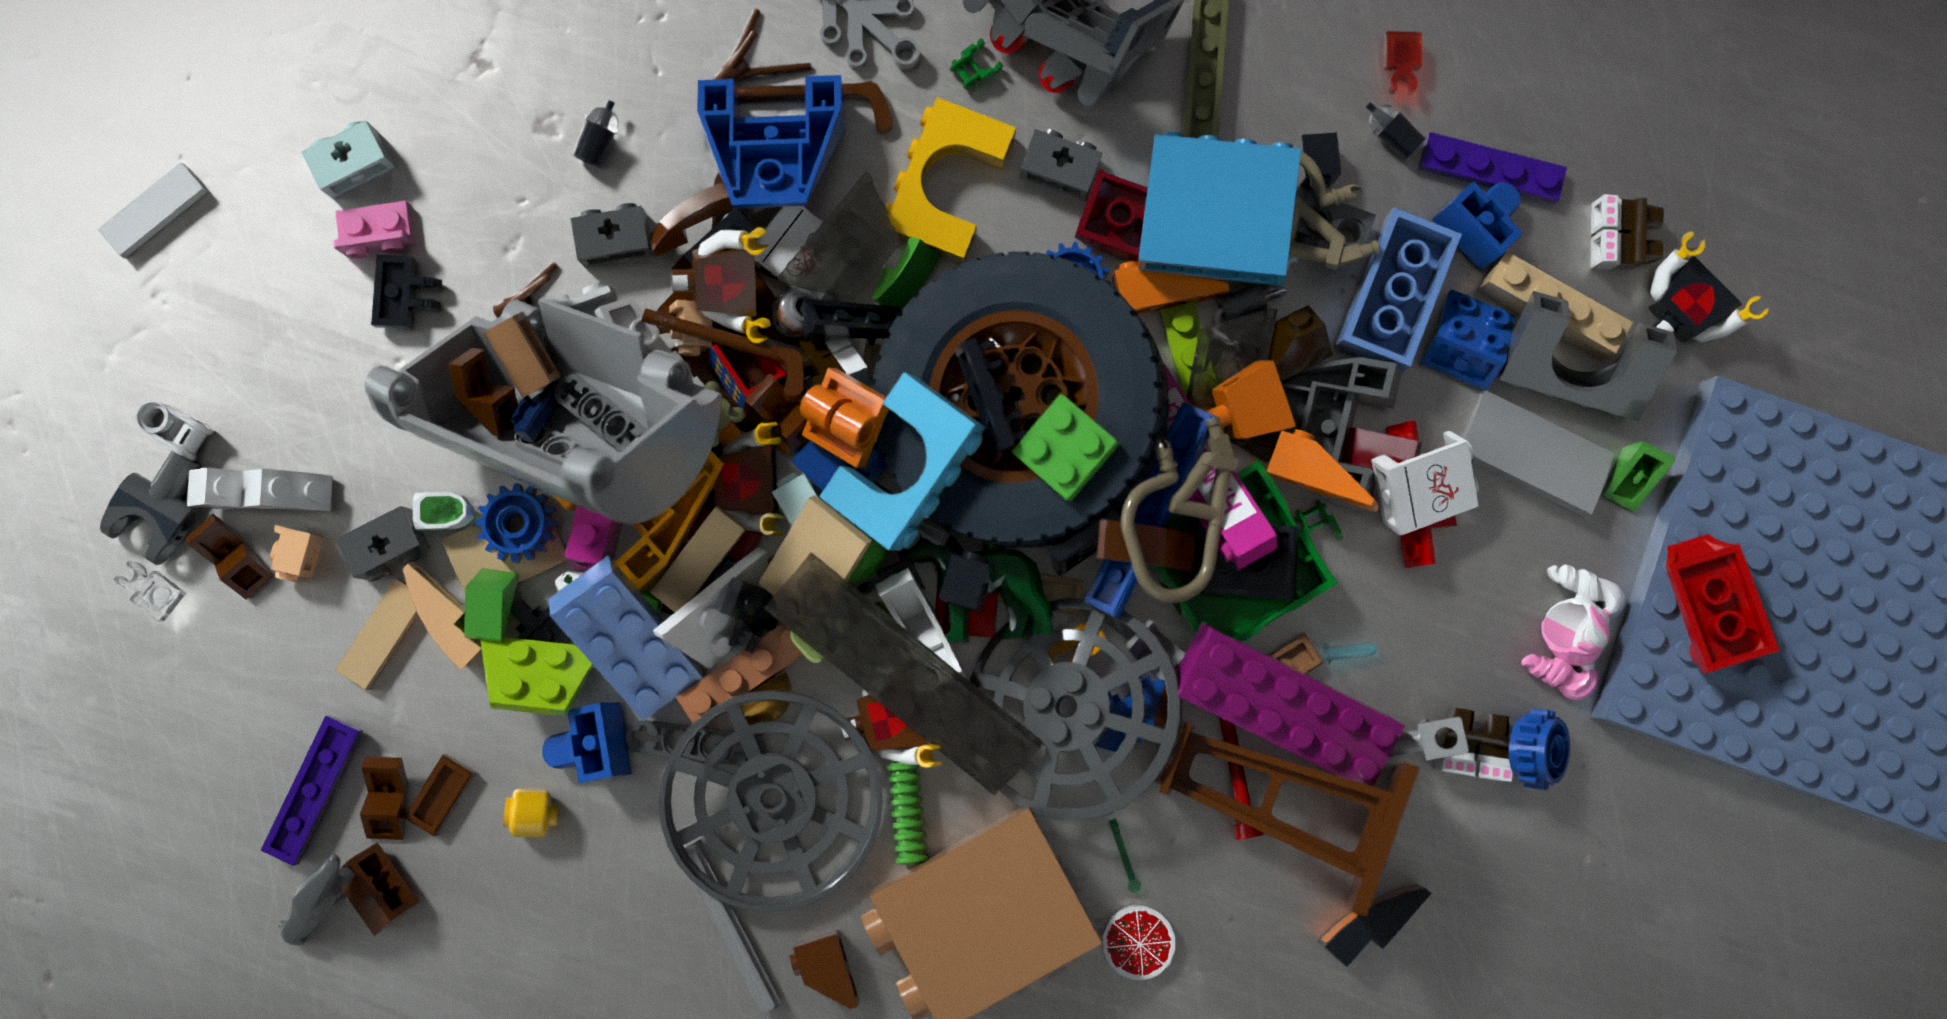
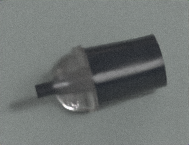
M608 100L605 108L597 107L591 110L588 115L586 114L584 118L585 123L572 156L599 168L610 143L619 131L618 118L612 112L615 102Z
M1371 102L1366 106L1372 113L1369 117V125L1373 131L1372 134L1375 137L1381 138L1405 160L1426 139L1407 120L1398 107L1395 108L1392 105L1384 104L1377 108Z

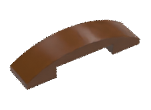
M720 183L692 195L673 208L657 224L650 234L652 252L655 257L688 243L687 228L733 208L724 184ZM767 207L752 208V209H753V212L756 213V212L761 211V210H763V209H765V208H767Z
M1100 520L1097 558L1131 562L1123 538L1121 522ZM1135 524V531L1146 565L1185 572L1193 571L1194 534L1174 529Z

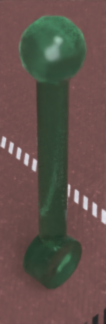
M1114 818L1109 820V824L1129 880L1127 889L1131 893H1137L1141 889V882L1135 878L1117 820Z

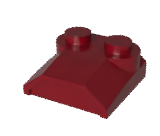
M1099 168L1074 238L1086 246H1091L1093 249L1124 260H1138L1148 187L1111 175Z

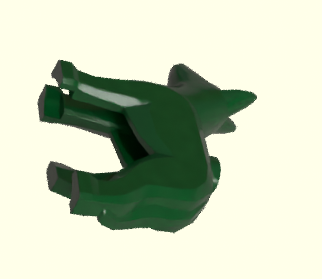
M950 535L945 545H935L922 536L907 551L906 557L911 562H930L934 564L937 571L938 586L941 591L952 554L962 557L965 550L952 535ZM994 543L983 544L984 550L969 551L986 557L985 560L989 561L988 565L995 571L988 596L993 595L999 590L1009 612L1010 621L1009 627L1004 632L1005 640L1023 638L1029 614L1034 619L1032 627L1033 636L1054 635L1052 609L1045 596L1041 575L1036 562L1020 550L1006 549V546ZM948 604L951 630L947 633V642H969V611Z

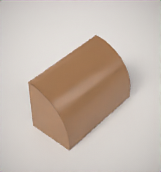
M524 312L518 313L484 332L522 398L561 377Z

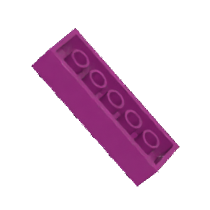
M1204 622L1201 623L1176 671L1179 679L1178 697L1343 778L1373 787L1405 728L1404 724L1393 717Z

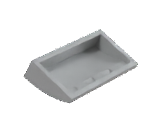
M1487 390L1482 391L1461 435L1463 439L1470 443L1473 449L1474 458L1471 460V463L1581 517L1592 515L1605 485L1614 452Z

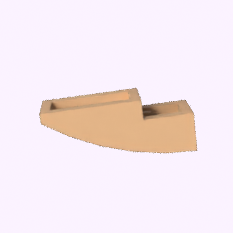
M414 561L410 562L403 568V573L415 609L428 633L440 649L462 670L482 649L479 639L466 638L464 635L465 625L459 620L465 614V606Z

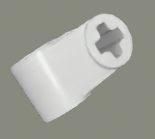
M157 401L143 403L135 414V421L142 431L161 441L175 453L191 461H196L198 458L196 452L207 435L212 436L215 432L208 425L181 412L175 407ZM163 411L164 421L159 427H156L154 418L158 412Z

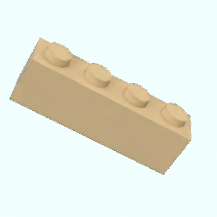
M1505 251L1493 261L1477 290L1519 315L1522 314L1533 291L1568 301L1570 321L1561 339L1600 361L1617 353L1633 324L1632 321L1508 251Z

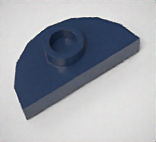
M559 381L544 386L546 390L537 394L532 399L528 395L525 396L516 406L511 416V422L514 424V431L523 441L533 442L542 427L549 421L551 413L558 404L554 391Z

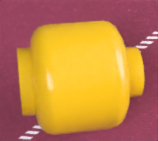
M517 789L512 794V797H506L503 827H509V832L514 837L543 838L548 832V826H556L558 804H551V795L546 790Z

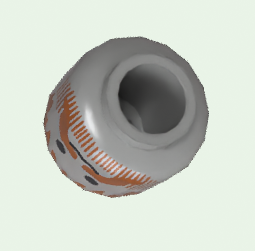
M795 287L790 288L774 300L770 307V319L778 333L789 338L804 336L801 328L805 319L800 306L804 299L819 300L815 293L807 288Z

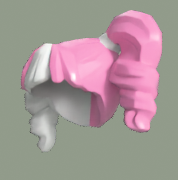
M1566 564L1560 568L1553 565L1547 569L1549 578L1553 582L1561 584L1563 588L1575 592L1576 595L1575 598L1560 601L1551 607L1541 623L1543 639L1547 648L1555 655V658L1550 659L1544 655L1538 657L1535 654H1530L1522 659L1521 664L1528 668L1530 674L1541 678L1550 687H1557L1565 697L1572 700L1586 699L1597 689L1600 676L1595 666V661L1599 658L1603 648L1609 641L1610 620L1617 617L1625 607V595L1617 584L1606 579L1597 578L1595 573L1585 569L1577 571L1574 567ZM1600 601L1603 608L1601 609L1595 602ZM1573 666H1580L1579 671L1576 672Z

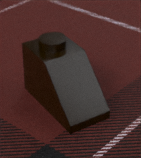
M1309 305L1277 320L1252 363L1258 360L1274 361L1280 381H1283L1333 356L1325 323Z

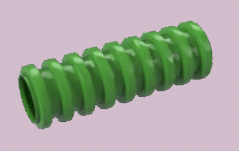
M890 763L886 767L887 771H891V776L888 777V782H892L889 794H893L890 805H893L895 811L891 812V815L896 819V822L892 824L893 828L897 829V834H894V840H898L895 851L899 852L896 863H900V865L923 863L929 859V855L925 854L924 851L928 845L927 842H923V837H926V831H922V826L925 825V820L921 819L924 808H920L919 804L923 801V797L918 794V791L922 790L921 785H917L920 774L916 773V768L919 765Z

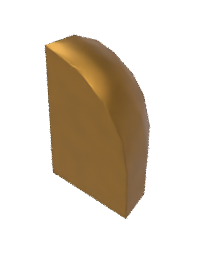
M787 672L773 678L751 692L765 690L791 691V683ZM768 700L751 702L740 707L748 723L753 724L776 721L785 713L789 702Z

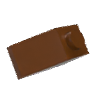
M839 929L797 942L793 947L794 953L790 954V962L795 976L801 975L804 985L849 1009L858 1007L860 999Z

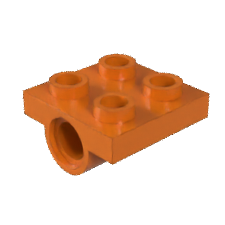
M828 368L822 384L810 388L801 401L800 414L807 420L802 436L854 467L865 468L889 410L883 404L887 397L837 368Z

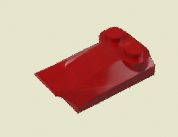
M1706 534L1667 546L1668 555L1665 567L1691 640L1690 657L1701 668L1702 673L1712 672L1780 651L1739 543H1726Z

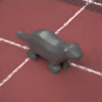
M330 854L326 857L324 864L308 876L295 890L289 917L287 920L280 921L278 925L282 938L290 945H304L309 932L316 929L335 906H342L345 903L346 894L339 895V892L344 885L349 886L352 883L355 874L347 866L339 871L341 860L337 855Z

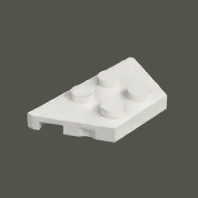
M759 547L755 548L653 630L654 634L709 669L735 649L728 645L735 627V618L720 613L731 579L734 577L762 587L758 583L768 567V552Z

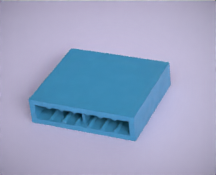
M1165 132L1163 135L1155 134L1138 258L1139 271L1284 286L1301 149L1293 148V145L1284 142H1276L1270 146L1257 144V142L1251 139H1238L1235 142L1221 141L1220 138L1212 135L1189 138L1184 137L1183 134L1178 132Z

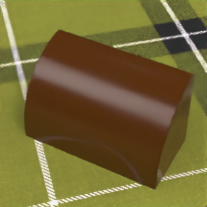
M378 842L347 860L339 869L340 871L347 866L355 874L352 883L349 886L344 885L341 890L346 894L348 900L374 936L400 919L419 903V900Z

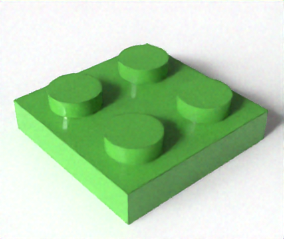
M1060 393L1013 449L1012 453L1062 497L1071 502L1120 443Z

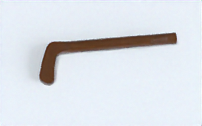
M869 81L842 84L844 98H864L871 103L878 133L885 134L892 129L893 120L884 95L877 83ZM805 85L736 87L739 101L805 99Z
M646 308L642 316L643 323L764 357L782 364L787 369V379L784 387L785 400L794 402L802 398L804 373L800 352L764 342L754 343L747 337Z

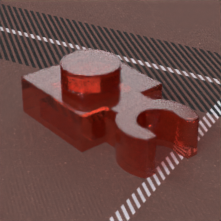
M1386 31L1383 42V70H1394V74L1388 82L1389 94H1394L1397 90V82L1404 81L1408 86V95H1412L1418 84L1417 78L1412 71H1419L1422 67V32Z

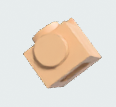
M676 300L669 306V313L676 314L678 318L712 327V320L704 316L702 311L696 309L694 301ZM670 330V337L675 339V349H679V355L700 356V351L703 352L712 346V342Z
M275 525L274 532L280 533L279 540L274 543L270 553V559L273 561L271 569L276 570L275 578L291 582H297L299 576L312 578L323 536Z

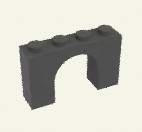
M1533 291L1511 334L1506 363L1499 372V380L1505 381L1513 387H1525L1538 391L1546 397H1558L1572 401L1583 408L1592 407L1608 412L1616 418H1629L1639 421L1678 353L1674 332L1639 322L1622 354L1612 364L1596 371L1582 372L1572 370L1559 363L1553 355L1570 321L1569 303L1566 300Z

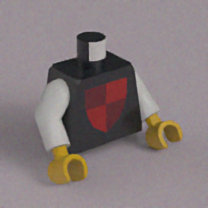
M1692 231L1683 235L1681 239L1682 247L1679 250H1673L1655 270L1650 291L1653 300L1648 305V309L1658 320L1652 326L1674 332L1675 337L1681 342L1692 338L1698 342L1725 338L1748 324L1747 319L1763 318L1769 311V307L1761 313L1751 311L1750 304L1759 300L1761 296L1751 297L1745 309H1738L1742 303L1695 257V255L1703 252L1705 240H1702L1696 248L1686 246L1687 241L1694 235Z

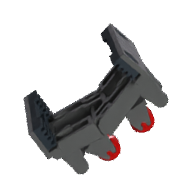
M963 0V6L969 13H977L986 4H995L993 7L995 11L993 25L990 30V41L999 52L1004 54L1013 53L1024 47L1028 38L1054 49L1053 54L1039 68L1038 76L1040 83L1049 92L1060 93L1071 87L1075 83L1077 76L1079 77L1084 74L1077 96L1083 105L1090 106L1098 101L1101 94L1113 92L1138 57L1165 39L1185 0H1154L1139 10L1132 7L1121 14L1097 2L1092 3L1089 0Z

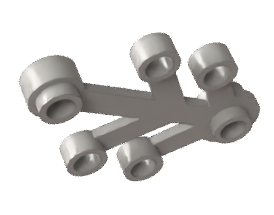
M819 0L823 2V26L820 30V36L823 44L827 47H836L842 40L841 29L837 25V4L848 12L849 49L846 52V60L851 69L861 70L867 65V53L863 48L862 26L892 52V59L896 66L902 69H911L918 64L920 60L918 43L909 37L898 38L875 17L878 15H895L900 20H909L915 13L913 0ZM901 4H908L911 8L907 12H900L898 7ZM831 30L837 32L836 38L832 40L825 37V34ZM908 51L913 56L910 60L905 61L900 58V54ZM859 53L863 56V59L855 63L850 60L853 54Z

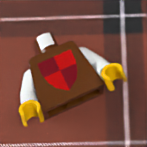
M758 227L751 233L741 230H720L702 242L699 249L692 251V269L671 270L672 292L693 291L696 309L702 311L704 316L726 328L747 334L749 340L754 343H760L769 339L768 336L759 333L758 326L762 328L771 326L767 318H760L755 321L751 318L756 316L755 255L761 254L769 247L767 244L760 245L755 238L765 235V229Z
M777 422L760 423L756 429L741 434L723 447L721 456L717 457L724 465L709 494L715 495V507H721L745 526L747 531L762 532L772 536L783 535V532H778L775 529V523L778 519H785L784 515L779 514V504L772 494L774 490L778 489L776 484L778 482L776 447L769 444H779L781 442V438H772L770 435L771 428L777 426Z
M913 653L899 657L895 660V663L876 673L863 687V697L857 700L860 715L847 719L862 736L866 737L869 749L876 750L881 758L895 763L921 765L925 768L939 766L942 764V761H934L931 754L933 749H939L941 746L937 743L930 744L931 739L914 675L921 672V669H910L908 660L915 656ZM842 729L845 740H851L847 733Z

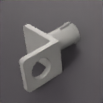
M1109 616L1106 623L1129 641L1126 647L1137 661L1152 654L1147 644L1131 628ZM1148 619L1145 625L1158 637L1164 648L1171 651L1172 663L1176 669L1181 664L1185 653L1165 637L1151 619ZM1160 667L1151 671L1157 678L1165 681Z
M1453 717L1430 722L1429 719H1423L1418 724L1417 730L1401 733L1389 757L1422 752L1427 761L1467 754L1469 748L1462 718ZM1449 727L1456 732L1458 741L1454 747L1445 749L1437 744L1435 735L1440 728Z

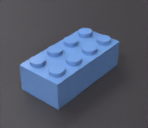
M1394 207L1384 218L1376 239L1379 244L1380 254L1369 256L1334 348L1357 357L1397 363L1401 373L1411 367L1462 234Z
M609 555L548 599L550 617L642 721L703 678L697 661L654 634L653 630L664 622L663 618Z

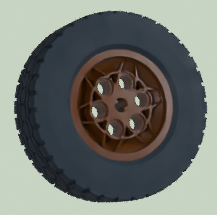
M1001 252L984 255L983 260L974 258L961 263V268L953 267L938 276L939 280L936 282L934 280L930 281L918 291L920 295L917 298L913 296L902 309L904 314L901 318L897 316L888 332L891 333L889 339H884L878 354L881 356L880 362L876 361L873 375L876 385L872 386V389L887 397L905 372L918 377L981 424L955 350L963 341L975 337L979 346L988 340L995 341L996 345L984 352V356L988 361L993 362L1001 359L1005 362L1004 373L997 378H993V380L999 383L1003 391L1004 403L1002 405L1004 409L1002 410L1004 416L1006 417L1014 411L1021 412L1022 416L1010 423L1011 429L1014 432L1029 431L1031 425L1037 422L1050 407L1046 402L1048 391L1056 387L1061 388L1065 397L1120 443L1071 502L1062 497L1012 453L1019 442H1016L1005 453L993 456L983 431L981 434L983 440L980 446L972 455H966L959 466L961 472L952 485L944 487L937 497L940 499L939 505L929 517L942 526L966 537L1008 547L1032 548L1056 545L1060 542L1064 543L1113 508L1118 514L1124 507L1129 494L1135 487L1144 482L1157 459L1154 451L1155 440L1162 437L1165 438L1168 425L1169 389L1164 364L1156 342L1143 320L1123 295L1105 279L1100 278L1098 274L1084 266H1078L1075 262L1061 257L1054 258L1053 255L1008 252V255H1005ZM1034 357H1040L1042 359L1040 371L1033 375L1027 374L1026 365L1028 361ZM1024 393V400H1020V394ZM1020 400L1018 407L1014 408V401ZM889 409L878 434L877 442L881 454H885L883 459L891 475L896 477V483L904 492L914 486L923 474L927 460L926 446L917 429Z

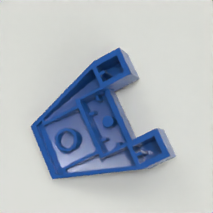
M841 75L805 76L806 115L739 117V100L734 79L698 80L697 112L701 127L733 208L807 206L845 130L844 92Z

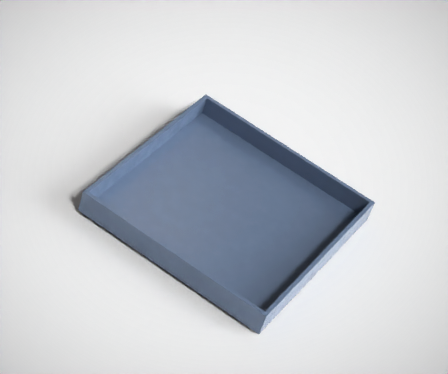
M1719 375L1700 382L1590 718L1932 842L1947 844V456ZM1709 534L1726 543L1740 544L1780 651L1712 672L1702 673L1701 668L1690 657L1691 640L1665 565L1668 555L1667 546Z

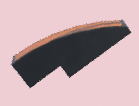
M1416 884L1374 898L1366 917L1352 911L1337 922L1318 942L1337 960L1348 967L1370 941L1384 949L1432 893L1428 889Z

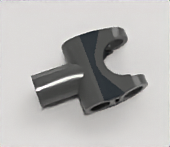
M171 450L152 481L137 472L128 475L119 485L106 508L100 523L101 533L111 539L116 538L124 532L127 526L130 527L135 521L143 518L150 528L149 547L145 557L155 565L164 563L186 540L185 537L189 535L198 520L199 510L196 507L187 506V502L182 500L188 490L189 470L200 469L202 465L197 461L184 458Z

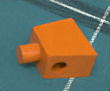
M1258 360L1216 386L1212 390V395L1217 407L1205 411L1216 417L1219 416L1221 421L1219 424L1221 428L1224 427L1229 438L1245 439L1296 426L1274 361Z

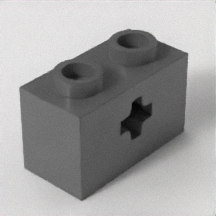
M1035 129L1020 169V178L1086 201L1100 164L1102 152L1097 151L1096 146L1085 141L1074 143L1063 139V135L1055 130L1044 129L1040 131ZM1060 158H1066L1067 163L1063 167H1058L1057 162Z
M625 203L616 206L613 211L602 212L598 209H591L581 212L579 217L571 218L577 260L584 268L654 256L650 241L651 232L648 215L642 206H637L634 203ZM616 228L618 231L614 232V238L608 239L607 236L611 234V229Z
M399 506L335 539L353 578L368 579L369 582H374L387 576L390 573L388 569L399 563L404 566L419 560L422 557L421 552L430 548L423 531H418L414 528L413 510L403 506ZM383 540H388L390 544L385 546ZM385 546L387 553L380 552L379 549Z

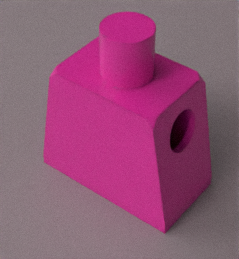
M577 506L565 552V559L574 570L578 571L589 570L608 555L614 561L623 523L613 521L601 513Z

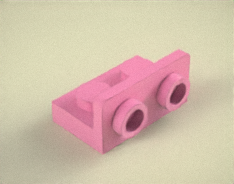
M407 201L335 211L338 239L333 240V246L347 258H365L369 256L368 252L380 250L383 253H399L404 251V247L415 245L411 208Z

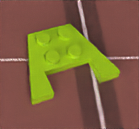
M507 625L502 642L480 640L491 709L566 716L589 677L588 674L593 667V664L576 645L505 637Z

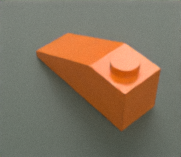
M1138 260L1120 264L1119 269L1115 270L1112 276L1114 288L1123 295L1138 315L1157 312L1191 302L1201 303L1216 300L1219 297L1225 296L1229 291L1228 283L1210 278L1139 271Z
M1294 429L1292 434L1281 431L1266 471L1273 479L1377 513L1379 505L1375 499L1314 441V435L1299 429Z

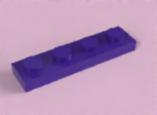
M1429 132L1425 139L1418 169L1470 183L1474 181L1478 185L1490 188L1495 184L1505 182L1515 187L1521 196L1556 204L1560 200L1567 167Z
M325 715L260 851L292 866L300 863L363 732L362 729L331 715Z

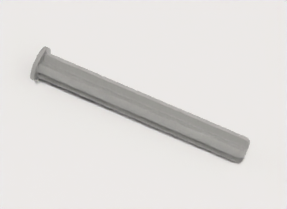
M701 839L684 848L700 870L719 883L699 845L702 843ZM695 884L760 1011L763 1014L773 1011L781 1004V1001L732 906L708 895Z

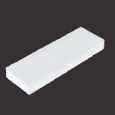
M180 162L97 230L115 252L125 259L208 191L187 165Z

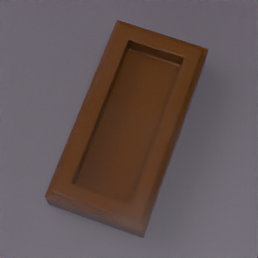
M442 754L403 818L432 836H438L477 772L451 756Z

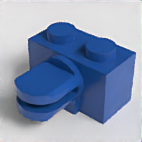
M1473 181L1454 196L1432 218L1436 224L1462 234L1458 247L1480 270L1500 257L1523 234L1509 218L1521 203L1520 195L1515 187L1505 182L1495 184L1484 192Z
M600 702L570 709L567 713L570 731L551 735L544 741L542 755L548 766L556 769L576 766L578 783L603 781L632 774L620 702Z

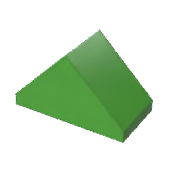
M1644 441L1623 447L1602 492V496L1635 512L1675 462V456Z
M482 568L468 583L465 590L464 635L466 638L495 642L503 641L519 578L518 573Z

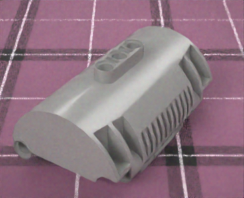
M545 298L538 300L540 308L518 300L511 301L503 309L502 315L492 322L476 316L398 371L380 365L373 368L367 375L365 392L374 411L386 422L585 509L601 513L613 521L626 524L643 523L657 517L672 507L689 489L699 475L713 445L720 419L722 399L721 393L693 383L691 369L687 362L645 347L642 333ZM524 312L561 377L554 381H559L569 374L580 376L649 430L639 438L635 437L631 442L632 444L621 452L558 402L550 415L549 421L542 427L533 442L523 441L514 431V425L499 437L493 436L455 396L449 363L470 348L483 349L490 382L515 387L517 403L519 404L523 398L484 332L504 320ZM542 387L528 396L532 399L546 389ZM575 389L570 394L577 401H580L583 397ZM595 404L590 410L589 417L594 418L600 414L603 404ZM625 420L615 424L612 436H617L624 430Z

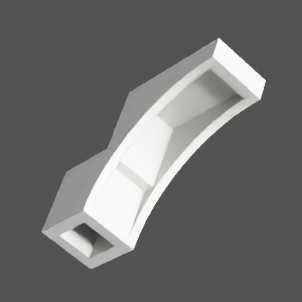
M208 467L189 470L187 506L213 509L259 508L328 512L331 511L333 475L264 468L247 471Z
M907 568L876 584L875 586L880 597L893 616L912 653L915 655L914 657L927 685L940 705L972 689L973 687L958 654L951 643L947 642V637L933 606L910 570Z

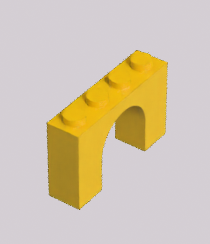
M936 97L933 107L927 106L924 110L920 126L924 127L920 139L914 138L907 153V158L911 159L906 172L903 170L899 172L894 185V190L898 193L893 204L889 202L886 204L880 222L884 224L885 236L906 244L910 237L921 239L940 253V257L961 264L966 262L977 235V225L935 208L927 200L922 190L924 176L936 161L951 155L967 156L1003 170L1015 140L1016 127Z

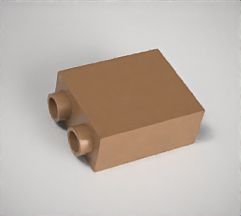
M1019 807L932 855L925 862L916 864L874 887L869 897L875 908L860 915L863 926L877 952L882 956L897 948L910 972L909 975L898 980L896 986L913 1019H925L930 1015L934 1019H968L1102 944L1029 807Z

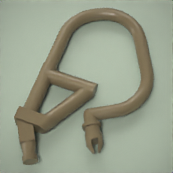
M1301 151L1299 165L1306 170L1310 177L1319 206L1326 207L1334 204L1336 207L1340 203L1356 200L1362 195L1361 186L1355 184L1343 186L1336 190L1333 188L1328 193L1320 168L1310 156ZM1295 197L1289 256L1325 263V268L1338 270V267L1362 261L1363 258L1372 254H1380L1377 240L1371 241L1369 244L1359 245L1357 243L1344 247L1346 237L1303 199ZM1300 217L1330 243L1329 249L1294 242Z
M1219 416L1205 420L1206 427H1209L1210 439L1207 440L1211 453L1204 452L1168 502L1169 512L1208 520L1202 567L1197 577L1190 584L1173 590L1159 586L1148 572L1135 531V514L1143 498L1156 490L1174 484L1178 480L1175 467L1178 464L1177 461H1174L1170 443L1164 437L1156 439L1154 445L1155 455L1160 464L1158 467L1160 471L1163 470V474L1148 479L1135 487L1127 497L1122 510V534L1136 578L1141 587L1150 596L1163 602L1177 603L1194 597L1207 586L1215 569L1230 472L1236 471L1238 458L1234 456L1228 434H1224L1219 424L1221 422ZM1211 469H1215L1211 504L1207 505L1188 501Z

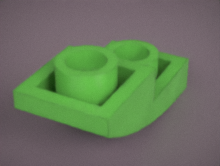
M910 237L896 269L885 267L871 299L879 305L899 306L900 310H902L922 288L941 254L921 239Z

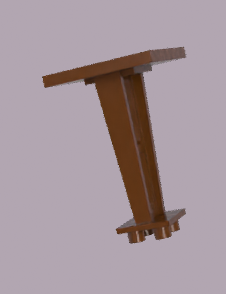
M1185 721L1183 729L1180 728L1178 742L1170 764L1168 763L1156 783L1162 785L1159 792L1171 795L1172 790L1178 791L1353 875L1354 879L1345 903L1351 911L1366 917L1420 768L1406 762L1394 765L1386 790L1196 734L1194 733L1196 727ZM1204 753L1268 774L1270 782L1261 806L1252 808L1192 780L1189 771L1195 756ZM1284 781H1292L1366 805L1369 809V814L1356 849L1350 852L1276 819L1272 814V808L1281 784Z

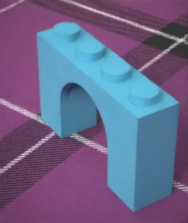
M905 372L883 404L915 427L924 440L927 460L920 479L910 489L891 495L881 490L854 468L840 466L819 496L886 549L898 551L909 547L918 535L917 526L924 517H929L935 511L940 502V499L937 497L945 486L952 485L961 472L960 464L967 454L972 455L978 449L983 440L981 434L986 428L918 377Z

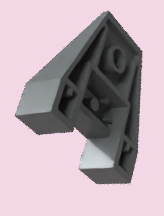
M1364 357L1317 363L1281 381L1296 425L1295 427L1245 439L1231 438L1230 441L1269 465L1281 431L1292 434L1294 429L1308 432L1315 436L1314 441L1373 496L1376 482L1372 469L1342 462L1349 429L1353 426L1358 402L1394 408L1402 373L1397 363ZM1315 493L1333 505L1369 512L1367 509Z

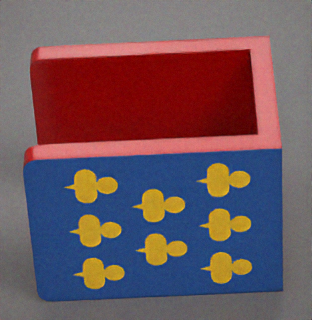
M714 344L710 347L708 363L736 405L743 408L746 412L752 407L745 399L758 385L748 390L718 345ZM751 354L765 376L770 373L784 386L787 374L780 363Z

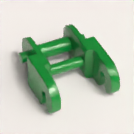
M982 38L977 41V45L971 44L964 49L959 60L956 61L955 59L951 62L953 65L949 70L951 72L957 71L965 81L962 86L964 89L974 88L976 86L975 83L978 81L982 85L1003 67L999 61L995 64L994 68L980 69L972 59V55L985 45V41ZM968 62L977 72L972 77L962 67Z
M1317 499L1315 500V507L1301 512L1299 509L1295 510L1297 516L1294 518L1295 522L1300 523L1302 527L1300 530L1311 540L1313 545L1314 543L1309 534L1311 531L1324 525H1329L1331 530L1335 531V537L1338 541L1343 539V534L1334 515H1328L1325 511L1327 508L1325 503L1322 504ZM1319 513L1322 521L1308 526L1305 519Z

